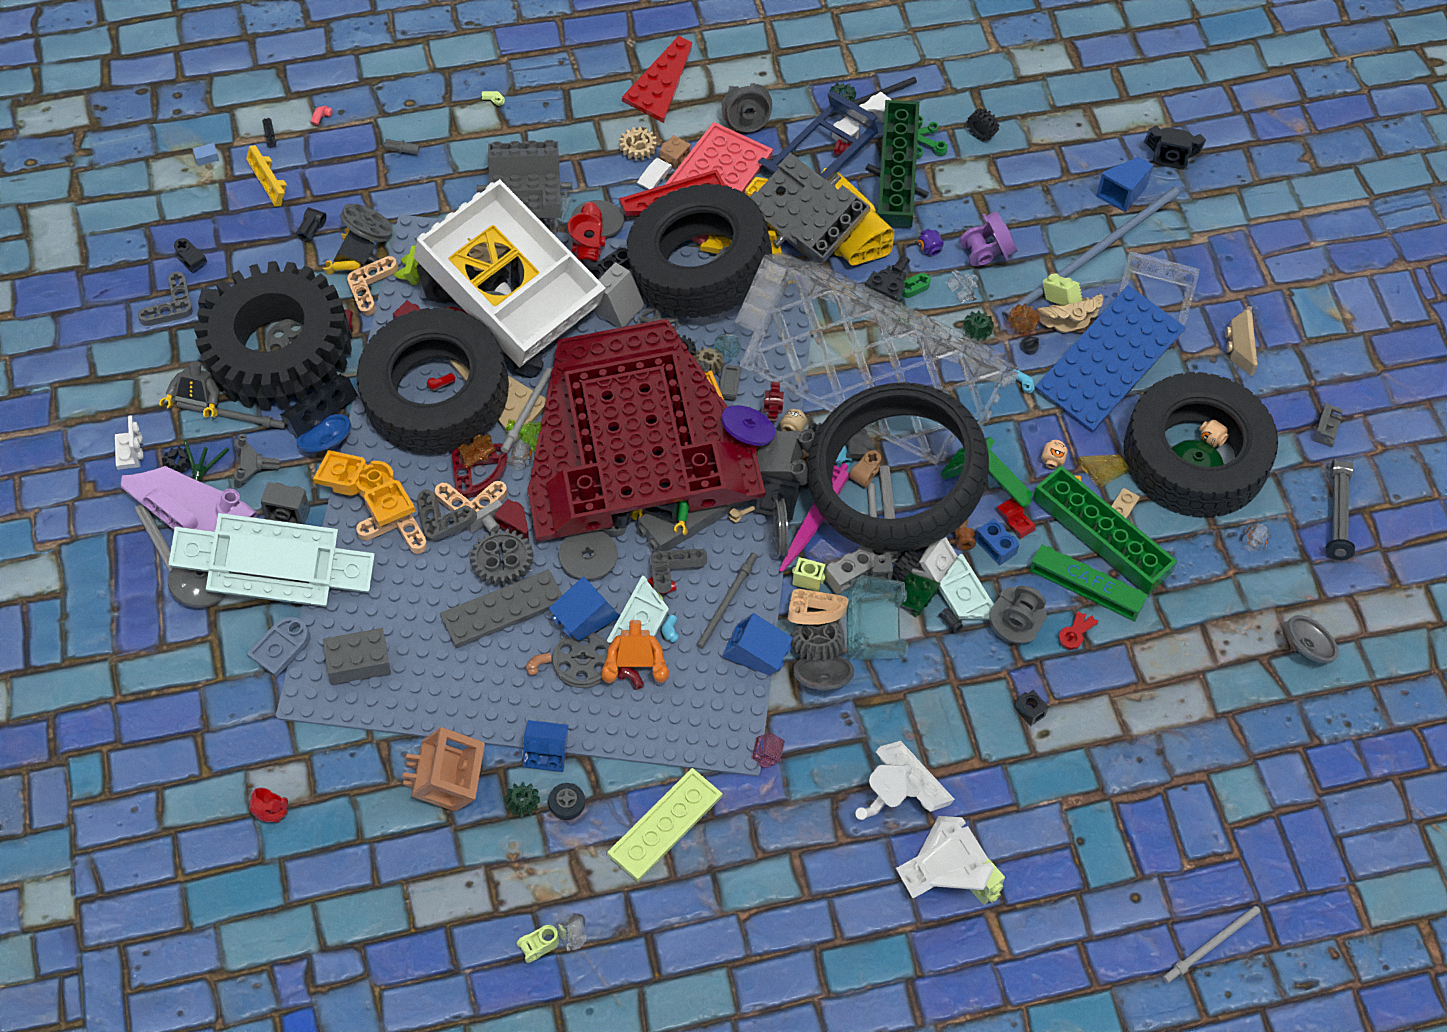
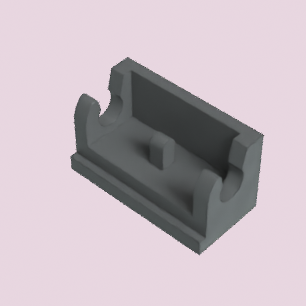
M1326 402L1321 412L1313 441L1333 447L1342 416L1338 414H1342L1343 410Z
M885 553L884 563H880L878 555H875L869 591H889L893 573L891 553Z

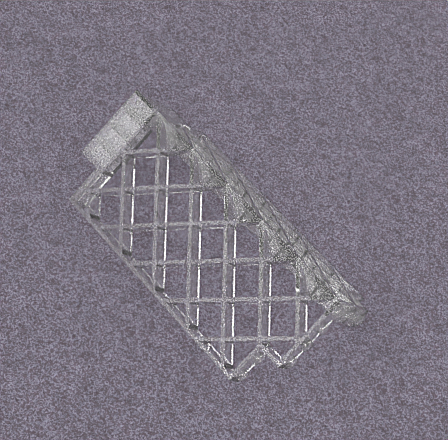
M787 253L764 255L735 323L754 332L739 366L769 381L780 382L781 387L830 412L837 406L824 399L835 396L839 406L845 401L844 392L864 385L866 389L874 387L873 382L892 375L896 376L898 383L906 382L903 374L904 371L926 364L933 386L936 389L947 392L968 384L977 410L972 415L974 417L980 416L978 424L982 432H984L985 429L982 427L985 421L988 422L993 413L990 410L993 404L996 405L1001 397L998 394L1000 389L1005 388L1009 384L1011 385L1012 382L1014 383L1019 375L1017 372L1019 367L1004 360L1005 354L814 260L803 262ZM796 283L801 299L778 307L788 284ZM819 297L836 303L842 319L820 327L811 300ZM803 303L812 330L790 338L781 311ZM774 317L782 341L760 349ZM860 317L877 323L883 340L860 348L851 320ZM844 324L853 351L830 358L821 331ZM813 334L823 361L801 369L792 342ZM903 338L918 343L924 360L901 368L892 340ZM885 344L894 371L871 379L862 351ZM784 345L793 372L777 377L769 372L763 352ZM854 354L864 382L841 389L832 362ZM943 358L959 363L966 381L942 388L933 361ZM755 359L758 364V367L753 365ZM824 365L833 392L817 397L809 392L803 372ZM795 376L798 387L783 379ZM982 379L996 382V386L985 408L975 384L976 381ZM910 416L915 433L902 438H898L890 433L885 418L878 420L880 428L872 424L864 427V429L935 465L945 461L948 455L946 450L949 445L954 443L956 438L949 430L937 456L931 454L925 434L945 428L941 424L923 430L919 417ZM917 437L921 449L906 442V440Z

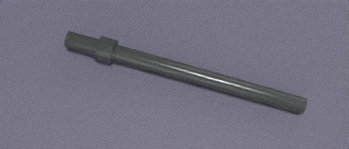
M177 402L178 408L203 412L206 408ZM215 407L218 411L217 416L261 424L262 427L286 429L284 421L274 420L273 417H260Z
M751 553L747 561L741 565L738 576L696 644L700 649L704 648L744 579L750 575L752 566L758 557L757 554Z

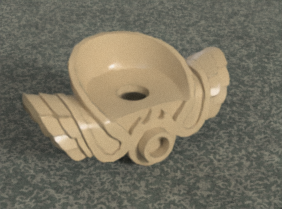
M1100 293L1090 299L1089 297H1084L1081 302L1065 306L1060 304L1036 308V314L1041 323L1046 327H1054L1061 333H1069L1085 329L1090 319L1096 317L1104 299Z

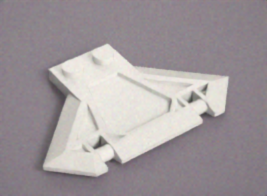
M938 816L918 856L896 868L912 898L923 894L935 886L984 890L994 867L991 862L984 864L988 857L969 827L961 828L966 824L963 817Z

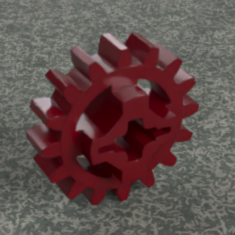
M771 381L770 390H765L763 412L768 413L767 418L771 422H777V416L782 414L784 391H780V382Z

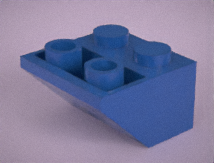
M528 720L524 733L523 767L564 772L569 725Z

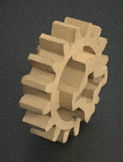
M632 127V131L627 129L626 134L622 133L619 139L620 151H623V155L628 154V159L634 157L635 161L638 158L644 160V156L650 158V153L654 154L657 148L656 137L653 136V132L648 133L647 128L643 131L641 127L638 130Z

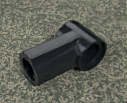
M308 207L304 213L303 222L296 231V237L306 243L310 241L317 229L324 226L327 214Z

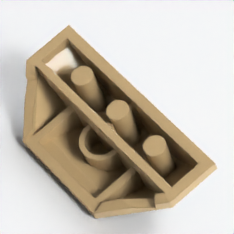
M1248 306L1231 320L1229 327H1226L1225 336L1228 338L1227 352H1230V360L1247 374L1253 376L1258 363L1252 306Z

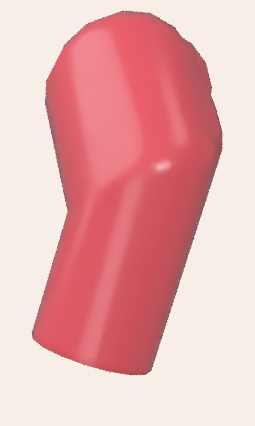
M328 106L316 108L310 123L318 126L322 117L332 116V108H328Z

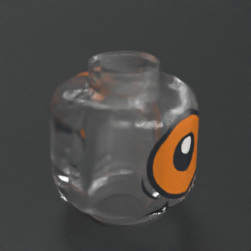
M523 441L513 443L507 452L508 465L518 471L530 466L532 448Z
M1252 524L1244 533L1242 542L1248 551L1261 552L1266 548L1271 535L1265 525Z

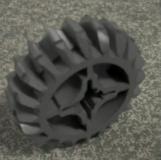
M835 621L825 624H797L794 626L791 637H793L792 649L795 650L796 654H800L801 659L807 658L808 661L815 660L817 662L822 660L825 662L826 659L832 661L833 657H838V654L842 652L845 642L843 629L840 628V624H835Z

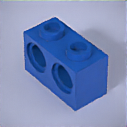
M995 518L976 530L975 541L999 566L1017 554L1019 548L1017 539L1011 536L1006 531L1004 525Z

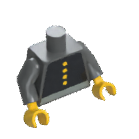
M192 361L189 363V367L176 374L168 386L166 398H162L159 401V405L163 406L164 401L167 400V409L173 406L171 399L174 397V401L206 407L203 410L204 417H209L211 410V417L215 418L218 415L215 406L218 403L219 388L212 379V374L201 370L200 362Z

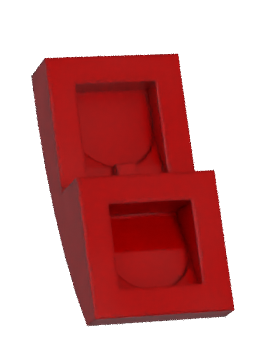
M1012 498L997 506V511L1003 520L1020 539L1035 531V524L1023 514V508Z

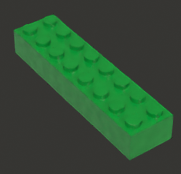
M1062 465L1036 486L1032 498L1035 502L1147 595L1173 573L1177 564V560Z

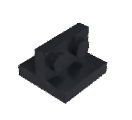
M763 474L762 480L766 497L757 499L755 512L773 516L774 499L780 501L781 498H784L787 519L793 520L800 492V482Z

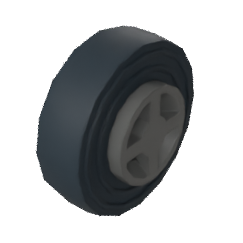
M573 783L557 785L550 792L548 799L550 811L554 816L563 820L578 817L584 810L586 802L584 792Z

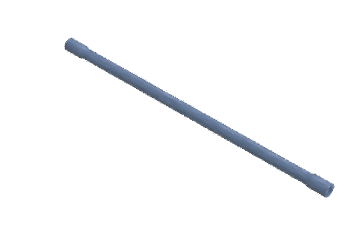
M1177 187L1169 189L1159 199L1057 274L1063 278L1068 277L1162 206L1179 196V189ZM1043 284L1003 311V317L1007 321L1011 320L1021 310L1045 293Z

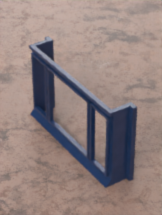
M831 91L827 94L830 105L771 162L762 157L758 160V164L762 165L764 172L773 175L784 158L821 125L852 143L820 174L824 179L830 180L878 133L876 125L878 117L838 93ZM836 111L867 130L856 139L825 120Z

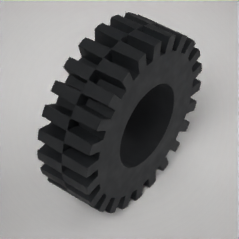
M277 261L268 262L266 273H261L258 264L249 266L251 276L248 278H244L239 270L232 273L234 281L232 287L223 280L219 282L216 287L220 297L211 293L206 296L204 300L208 309L199 308L197 316L200 323L195 324L194 331L198 338L195 339L204 365L207 372L212 374V379L220 392L225 390L227 397L233 402H236L240 397L243 405L248 408H252L257 400L262 410H271L273 399H277L282 410L290 406L289 397L296 395L298 401H300L302 397L307 395V390L311 388L314 392L318 386L323 385L322 379L329 382L333 376L337 375L336 368L345 370L348 364L345 355H351L352 351L349 340L352 339V333L342 300L339 298L334 285L329 286L324 275L320 273L315 277L313 269L308 266H304L299 273L296 263L287 262L284 271L281 272ZM290 319L303 325L298 337L281 349L262 352L245 347L249 336L258 327L267 322Z

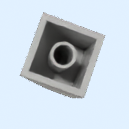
M615 262L599 279L606 289L600 305L594 309V313L621 328L626 327L644 308V302L631 272Z

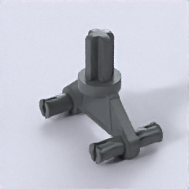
M240 434L235 442L236 455L240 456V466L237 467L233 477L236 488H241L242 483L255 472L261 471V468L274 470L280 468L279 459L262 457V454H258L246 442L247 436L245 434Z

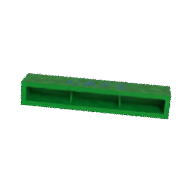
M1041 544L1029 569L1030 572L1134 622L1148 596L1140 589H1135L1121 580H1116L1104 572H1099L1089 565L1080 563L1069 555L1059 553L1052 547Z

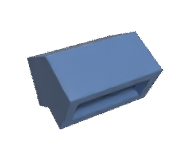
M214 143L192 149L197 166L219 161Z

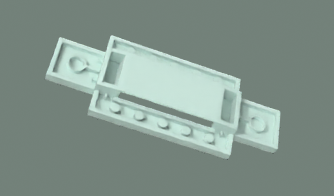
M218 513L215 532L175 527L168 565L174 568L209 572L206 585L207 592L326 607L329 588L369 593L375 553L335 548L338 529ZM229 571H231V572H238V573L261 575V576L276 577V578L292 579V580H299V581H307V582H309V583H301V582H293V581L278 580V579H271V578H263V577H255V576H248V575L233 574V573H229Z

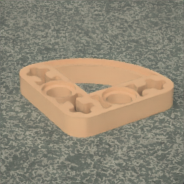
M795 589L791 596L788 620L798 624L830 623L842 618L846 614L849 600L841 595ZM811 607L824 609L825 611L807 612V609Z

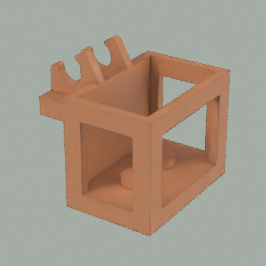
M440 727L422 740L419 755L406 754V760L415 761H407L406 766L416 769V774L403 773L402 779H409L403 780V785L413 788L411 796L455 812L476 798L485 743ZM448 739L468 747L464 750H459L446 745V741Z

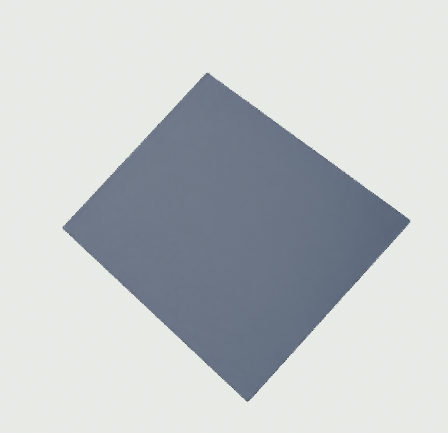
M409 215L398 216L389 256L396 259L399 266L398 270L406 267V264L402 263L401 259L410 252L411 246L416 245L417 238L422 233L429 232L434 224L437 222L441 223L444 219ZM551 231L572 253V243L574 241L569 234ZM606 238L605 247L601 249L599 261L618 248H627V240ZM677 246L669 256L668 261L680 266H699L709 263L717 254L700 251V248ZM783 257L787 280L769 281L768 279V285L748 307L740 304L726 312L722 311L720 314H712L708 317H678L677 334H680L681 338L683 335H686V339L690 337L691 342L694 341L696 350L701 351L702 347L708 349L710 346L712 350L717 348L719 353L723 355L725 365L741 367L736 400L724 399L728 407L733 405L747 406L768 417V413L763 412L765 390H770L771 381L780 382V391H784L782 414H778L777 422H772L775 431H782L780 421L787 410L798 409L802 411L819 269V263L813 260ZM589 259L579 260L587 269L597 263ZM510 261L508 264H506V265L504 266V268H506V269L509 271V273H510V274H509V279H507V280H508L507 284H508V286H509L510 289H511V261ZM630 267L629 271L631 272V275H632V277H633V279H634V276H633V273H632V270H631V267ZM475 270L477 276L483 272ZM392 274L383 278L367 343L369 344V339L374 334H377L376 331L382 326L385 327L386 323L393 319L392 314L406 300L412 304H417L420 309H445L449 306L457 307L460 310L464 309L456 301L437 303L429 300L424 293L420 279L417 285H411L408 280L399 279ZM641 293L640 295L644 302V308L627 324V326L638 324V317L645 310L653 307L649 302L646 301V299L642 296ZM592 310L588 317L574 324L543 349L542 361L544 365L534 378L514 372V361L510 357L505 361L508 376L534 391L546 368L552 369L554 367L558 339L619 327ZM655 311L649 312L644 317L653 319ZM661 311L663 319L672 317L666 312ZM671 322V325L675 329V322ZM735 336H737L741 342V349L736 348V345H738L740 342L738 340H735L734 342L733 339L735 338ZM433 358L422 361L409 369L400 381L398 393L415 403L432 404L444 401L455 395L464 386L466 381L452 367L449 359ZM723 367L720 373H715L714 375L718 387L720 386ZM450 373L454 374L455 382L437 390L429 389L427 385L429 378L437 379ZM550 376L540 394L545 398L547 397L549 382H551L552 376ZM358 386L356 387L358 397L353 399L349 415L351 428L343 440L340 453L363 457L367 465L371 461H382L391 466L395 480L400 481L415 507L416 512L411 514L425 536L427 548L423 553H413L398 528L367 541L361 540L357 535V525L372 517L366 507L364 498L359 493L352 496L335 493L333 488H331L322 527L338 529L335 548L375 553L369 593L329 588L326 607L303 604L299 619L307 626L310 638L306 647L287 667L276 712L278 720L427 737L440 727L482 741L487 745L520 749L524 748V733L528 720L569 725L566 754L747 776L760 775L763 753L760 741L763 739L764 744L771 675H766L722 657V654L736 625L752 613L777 627L784 572L779 571L785 557L784 555L778 557L776 553L773 516L753 510L745 514L736 523L729 518L731 515L729 513L670 549H703L707 552V563L701 567L670 569L671 582H675L677 590L661 595L664 603L669 608V612L655 636L662 646L663 657L669 669V678L664 683L655 681L653 667H630L638 671L644 683L643 688L636 690L631 679L627 677L620 679L618 676L613 683L602 681L588 688L573 687L564 683L554 670V649L558 642L567 634L562 630L565 626L562 623L558 625L551 618L553 613L550 610L455 648L440 617V613L506 587L511 583L506 581L505 586H503L502 582H499L495 586L494 581H492L490 584H487L486 579L481 581L480 575L476 576L475 571L472 570L470 551L474 550L473 544H478V538L484 540V534L491 536V533L485 526L472 534L465 527L437 541L431 540L424 534L417 501L418 494L424 489H429L435 494V487L440 483H447L455 489L452 452L418 454L412 453L411 450H403L400 446L396 447L386 441L375 430L368 419ZM644 389V390H640V391H641L642 393H646V392H648L650 389ZM613 396L603 397V399L610 400ZM543 411L517 443H513L510 447V459L508 458L505 473L500 480L506 485L507 495L501 503L503 505L507 499H510L513 502H519L524 507L529 544L532 545L534 557L533 564H530L531 570H526V576L519 575L520 580L549 569L563 595L579 581V579L570 576L560 564L559 549L567 536L537 542L528 494L531 470L535 460V450L539 432L541 431V421L544 416ZM497 421L493 427H490L491 430L482 435L476 442H471V445L468 446L504 444L505 436L508 432ZM612 426L609 428L610 431H616L619 429V427ZM532 449V459L531 463L529 464L528 459H530V456H528L529 450ZM477 452L474 456L477 458H482L485 456V454L483 452ZM459 455V463H463V455ZM617 458L615 461L617 463H623L620 458ZM498 463L471 466L472 484H478L489 477ZM460 470L457 474L459 476H465L468 472L466 470ZM465 482L462 483V491H466ZM475 497L467 499L471 502ZM486 499L479 502L482 506H487L490 503ZM757 499L750 500L737 508V510L740 512L751 506H754L756 509ZM456 500L452 503V505L455 507H459L463 504L460 500ZM438 501L441 516L451 512ZM434 511L428 513L427 519L433 517ZM640 514L636 520L631 519L622 536H610L617 547V562L612 571L600 579L589 581L619 615L623 612L641 577L644 576L647 581L652 577L651 554L657 551L651 549L645 536L642 537L637 530ZM454 519L449 520L447 527L453 525ZM412 526L405 527L404 531L410 533L414 531L415 528ZM366 528L363 529L365 533L369 532V530H366ZM416 537L413 538L414 543L417 544V546H420L421 543H418ZM500 544V545H499L500 556H501L500 562H501V571H503V570H504V561H503V554H504V553H503L502 544ZM586 552L587 557H590L591 554ZM751 553L757 554L758 557L752 566L750 575L744 579L704 648L700 649L696 644L738 576L741 565L747 561ZM670 614L678 619L674 629L678 633L679 638L674 643L666 640L661 630ZM618 619L593 633L602 636L607 641ZM383 628L391 674L331 685L327 671L323 639ZM587 638L579 640V644L583 646L590 643ZM569 646L561 648V652L565 654L572 651ZM600 647L595 652L598 655H603L606 653V649ZM550 652L552 662L540 664L537 667L538 673L529 675L528 669H526V664L535 655ZM584 656L581 657V662H585ZM562 664L559 668L562 671H568L571 666ZM597 665L594 670L601 673L603 666ZM580 673L576 678L584 681L587 679V675Z

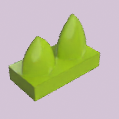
M416 245L411 246L410 252L401 259V262L406 264V267L394 273L395 277L408 280L411 285L419 283L417 273L418 261L414 258Z

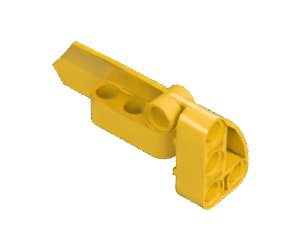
M837 172L836 174L841 179L836 183L835 187L839 189L842 185L870 206V212L833 253L843 257L850 265H858L887 256L893 248L894 230L876 213L873 204Z

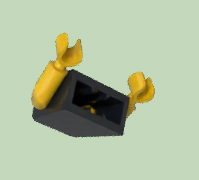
M346 228V234H341L343 243L333 260L334 263L332 264L329 260L326 261L325 265L327 268H323L324 272L327 275H331L335 271L357 270L364 267L365 263L371 264L380 260L371 254L375 246L374 243Z

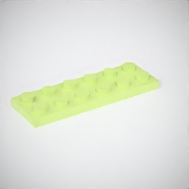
M691 768L607 852V856L639 882L722 798L723 793Z

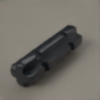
M264 118L262 123L267 146L269 148L275 147L277 144L271 118Z

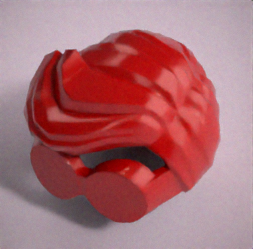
M255 788L249 801L250 812L255 818L263 822L280 823L281 819L288 813L287 798H282L266 788Z

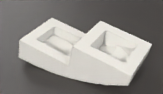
M656 158L644 171L637 182L638 185L647 190L657 187L660 180L665 179L672 165Z

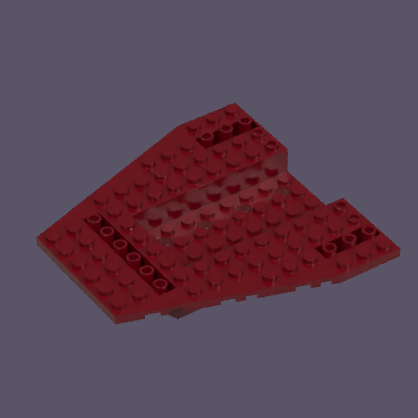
M668 319L558 339L554 367L551 372V382H549L544 407V416L541 421V431L538 436L534 465L528 485L537 542L614 527L611 515L688 500L691 512L766 497L754 445L744 443L726 431L721 422V415L728 406L722 397L718 395L713 384L711 385L693 355L689 353L686 345L682 343ZM644 389H650V390H649L648 392H646V393H642V392L640 391V390H644ZM613 396L610 400L603 399V397ZM649 419H656V420H657V421H656L655 423H653V424H648V423H647V421H648ZM612 426L619 427V429L616 431L609 430V428ZM657 450L663 451V454L660 456H656L653 453ZM617 458L625 459L623 463L615 462ZM664 482L670 484V486L667 488L660 487V485ZM624 490L632 491L630 495H622Z

